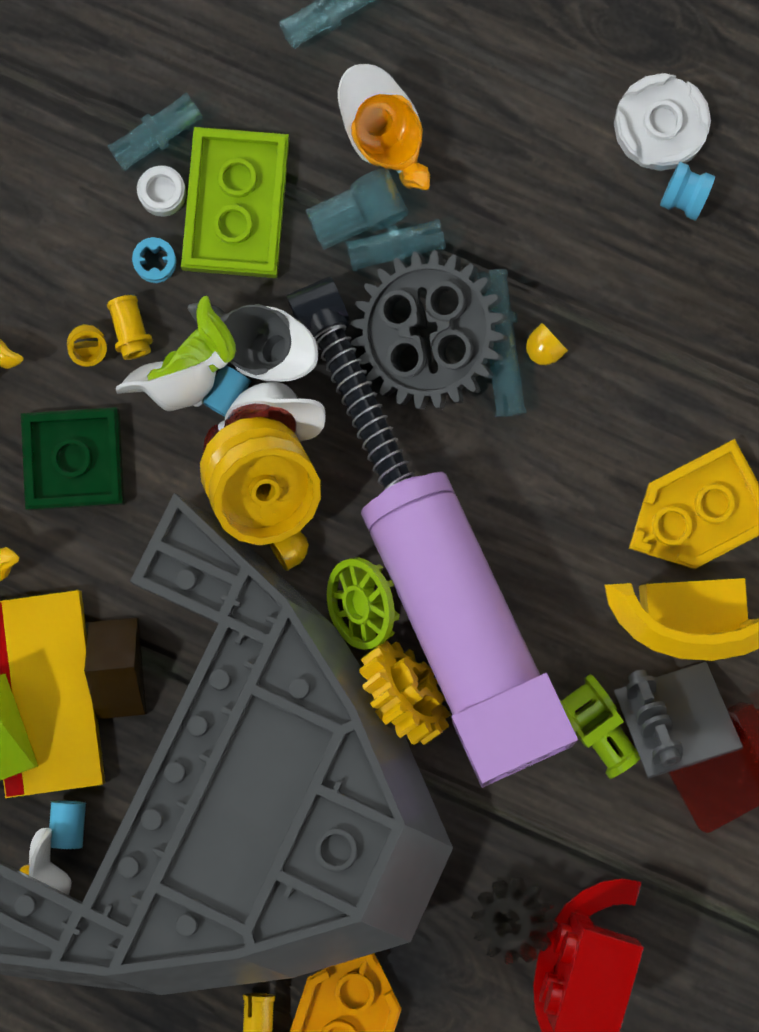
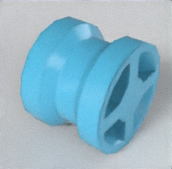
M679 161L663 195L660 206L668 210L674 207L681 209L685 212L687 218L696 221L710 193L715 176L707 172L701 175L696 174L690 170L688 164Z

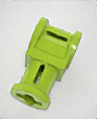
M589 674L584 678V685L562 701L560 700L577 738L580 739L585 747H593L607 767L606 775L609 779H613L635 765L640 760V757L634 745L619 726L624 721L616 711L615 704L595 677ZM592 699V701H591L590 703H588L586 706H584L583 708H581L579 711H577V712L575 713V711H576L577 709H579L581 706H583L585 703H587L588 701H590V700ZM607 737L610 739V741L612 742V744H613V745L615 746V748L618 750V752H619L618 755H617V753L615 752V750L612 748V746L609 744V742L607 741Z

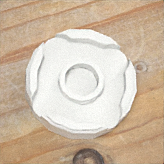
M666 73L646 76L631 85L617 106L614 120L616 139L626 156L641 167L658 171L675 169L679 161L687 163L692 160L705 143L711 124L708 103L700 90L689 81L685 83L681 79H676L675 75Z

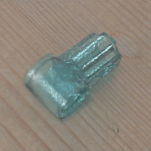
M386 168L372 171L360 177L350 186V190L305 210L311 227L323 250L368 229L371 232L388 228L409 214L389 169Z

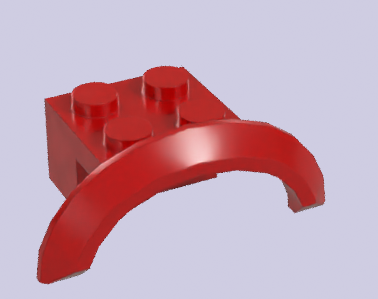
M619 878L592 885L583 889L569 900L552 921L538 952L533 981L534 1009L541 1032H620L644 947L634 937L595 926L589 917L612 905L628 904L635 906L642 881Z

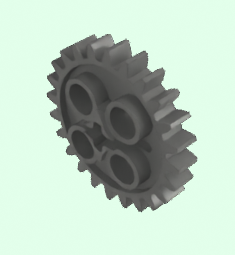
M432 251L428 264H426L421 253L413 252L411 266L409 267L402 259L397 257L394 259L396 273L392 275L379 268L377 272L382 284L379 287L368 283L364 285L366 291L372 296L370 301L355 302V305L364 311L365 315L364 319L351 321L350 325L363 329V336L352 340L351 345L365 348L366 353L358 358L362 360L360 365L373 366L366 379L373 383L384 379L379 392L384 396H389L398 389L397 403L400 405H406L413 395L417 409H425L429 397H431L435 408L444 409L447 394L455 403H463V387L474 393H479L481 390L475 378L478 375L493 378L494 374L486 366L488 360H503V356L493 350L494 343L508 341V336L496 332L495 326L504 323L508 318L504 314L493 313L492 311L502 301V298L497 294L485 295L493 282L487 277L474 282L478 268L470 263L460 272L461 258L452 254L445 266L442 253L438 251ZM422 288L427 290L426 313L423 302L420 300V290ZM455 290L459 297V304L453 313L443 315L439 309V300L445 292ZM402 299H408L411 304V314L405 322L398 324L394 320L393 309L397 302ZM428 322L438 326L437 331L430 334V340L420 335L421 330L428 328ZM461 338L466 345V353L459 362L451 364L446 356V348L453 339ZM414 346L419 355L418 363L412 370L405 372L400 364V356L407 347ZM431 351H433L434 358L438 363V371L434 374L430 368L432 365Z

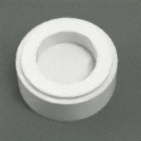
M154 166L141 175L137 184V194L143 207L149 213L165 217L181 209L186 200V187L182 177L176 170L168 166Z

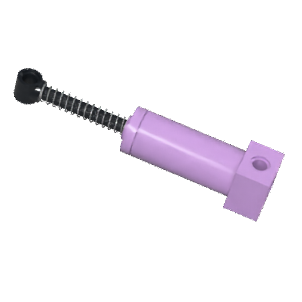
M331 276L286 295L295 319L312 333L317 349L322 351L321 359L327 361L326 370L332 372L331 381L338 385L336 392L343 396L341 403L347 405V415L353 418L352 426L358 429L357 437L364 442L362 448L368 451V460L374 464L373 471L379 475L378 483L382 484L385 488L378 497L363 507L361 515L451 710L453 726L481 787L488 786L573 747L578 738L548 674L540 675L456 494H454L447 475L443 472L412 477L414 473L410 472L407 467L409 461H404L401 454L403 450L399 449L396 443L398 438H394L391 430L393 427L388 426L385 420L388 416L383 415L380 409L382 404H378L375 398L377 393L372 392L370 387L372 382L366 379L365 374L367 371L362 370L360 366L362 360L357 359L354 353L356 348H352L349 342L351 337L346 336L345 331L349 327V316Z

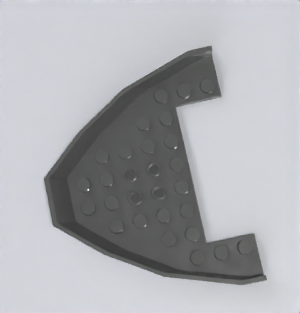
M174 493L130 582L145 591L217 623L218 626L83 902L0 861V974L156 995L298 977L411 942L452 852V844L405 735L401 738L398 737L395 725L391 722L385 725L376 714V709L372 708L370 703L374 698L371 693H368L362 687L368 680L359 673L361 666L336 627L246 542L238 541L224 531L217 518Z

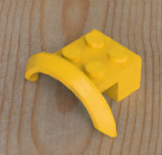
M745 578L644 584L639 586L640 602L634 593L631 583L604 585L608 605L618 623L633 639L657 653L679 659L714 661L746 655L759 649V619H748Z

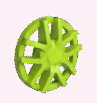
M354 557L341 561L332 570L327 585V605L332 622L342 638L355 648L368 650L383 644L389 637L394 635L395 632L392 630L394 621L399 620L400 614L394 609L391 593L394 583L392 580L386 581L381 573L383 566L380 564L374 565L360 557ZM339 579L343 590H338ZM338 599H342L344 610H339ZM342 617H348L349 628L344 623Z

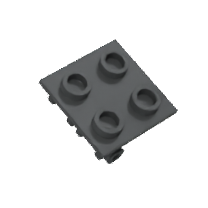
M707 662L655 678L648 676L646 670H637L628 676L630 683L626 687L614 690L648 779L743 749Z

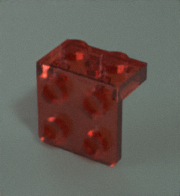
M739 702L727 709L743 749L668 772L696 826L703 832H712L759 806V708L755 709L753 704Z

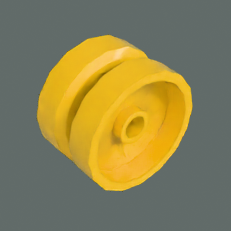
M265 417L239 419L222 428L206 445L200 461L201 482L223 530L238 541L255 545L278 543L299 533L313 518L321 500L320 479L297 435L282 422Z

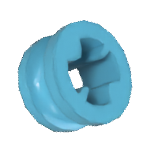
M151 237L142 240L137 244L132 256L136 272L147 282H164L172 276L176 269L177 260L174 250L168 242L161 238ZM148 250L154 254L163 250L168 255L162 258L167 265L161 271L155 267L146 271L142 267V265L147 264L145 258H142Z

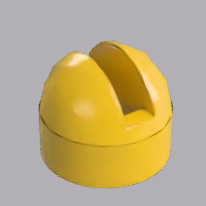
M543 323L529 335L526 343V350L530 359L540 365L555 363L568 352Z
M88 324L77 326L67 338L68 354L76 364L89 367L100 363L104 359L107 352L106 340L103 333L95 326ZM88 338H97V339H98V342H97V341H81V342L74 343V342H75L76 340H78V339H88Z
M301 531L281 542L269 544L275 557L286 571L304 560L309 546L306 536Z

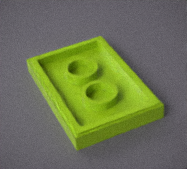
M194 127L181 261L183 271L266 278L278 277L289 134Z

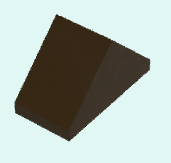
M139 618L89 622L84 672L96 719L146 715Z

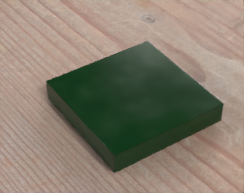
M117 407L21 413L26 510L125 505L120 410Z

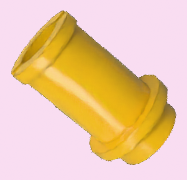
M135 295L120 296L110 300L107 304L118 339L115 349L117 352L122 353V357L125 360L136 359L151 352L149 345L153 342L152 336L145 332L137 304V296Z
M267 993L243 994V1032H272L275 995Z

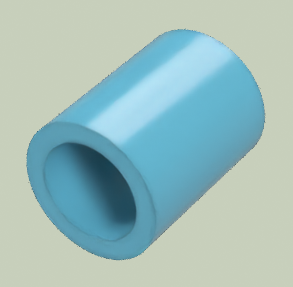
M226 365L215 376L213 387L203 398V404L225 417L233 402L243 391L248 389L252 381Z
M70 800L51 801L49 828L52 829L51 848H83L86 802Z

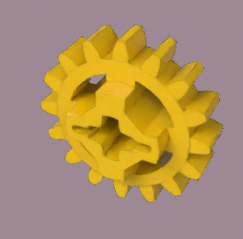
M385 641L361 659L364 666L359 669V673L368 680L362 687L365 691L371 693L374 698L370 704L372 708L376 709V714L385 725L390 722L395 725L398 737L401 738L407 734L411 744L415 745L420 741L425 745L449 727L446 718L450 716V712L442 705L446 699L437 689L436 685L438 682L434 678V673L424 661L420 664L415 661L412 650L409 649L404 653L400 643L395 642L391 645L388 641Z

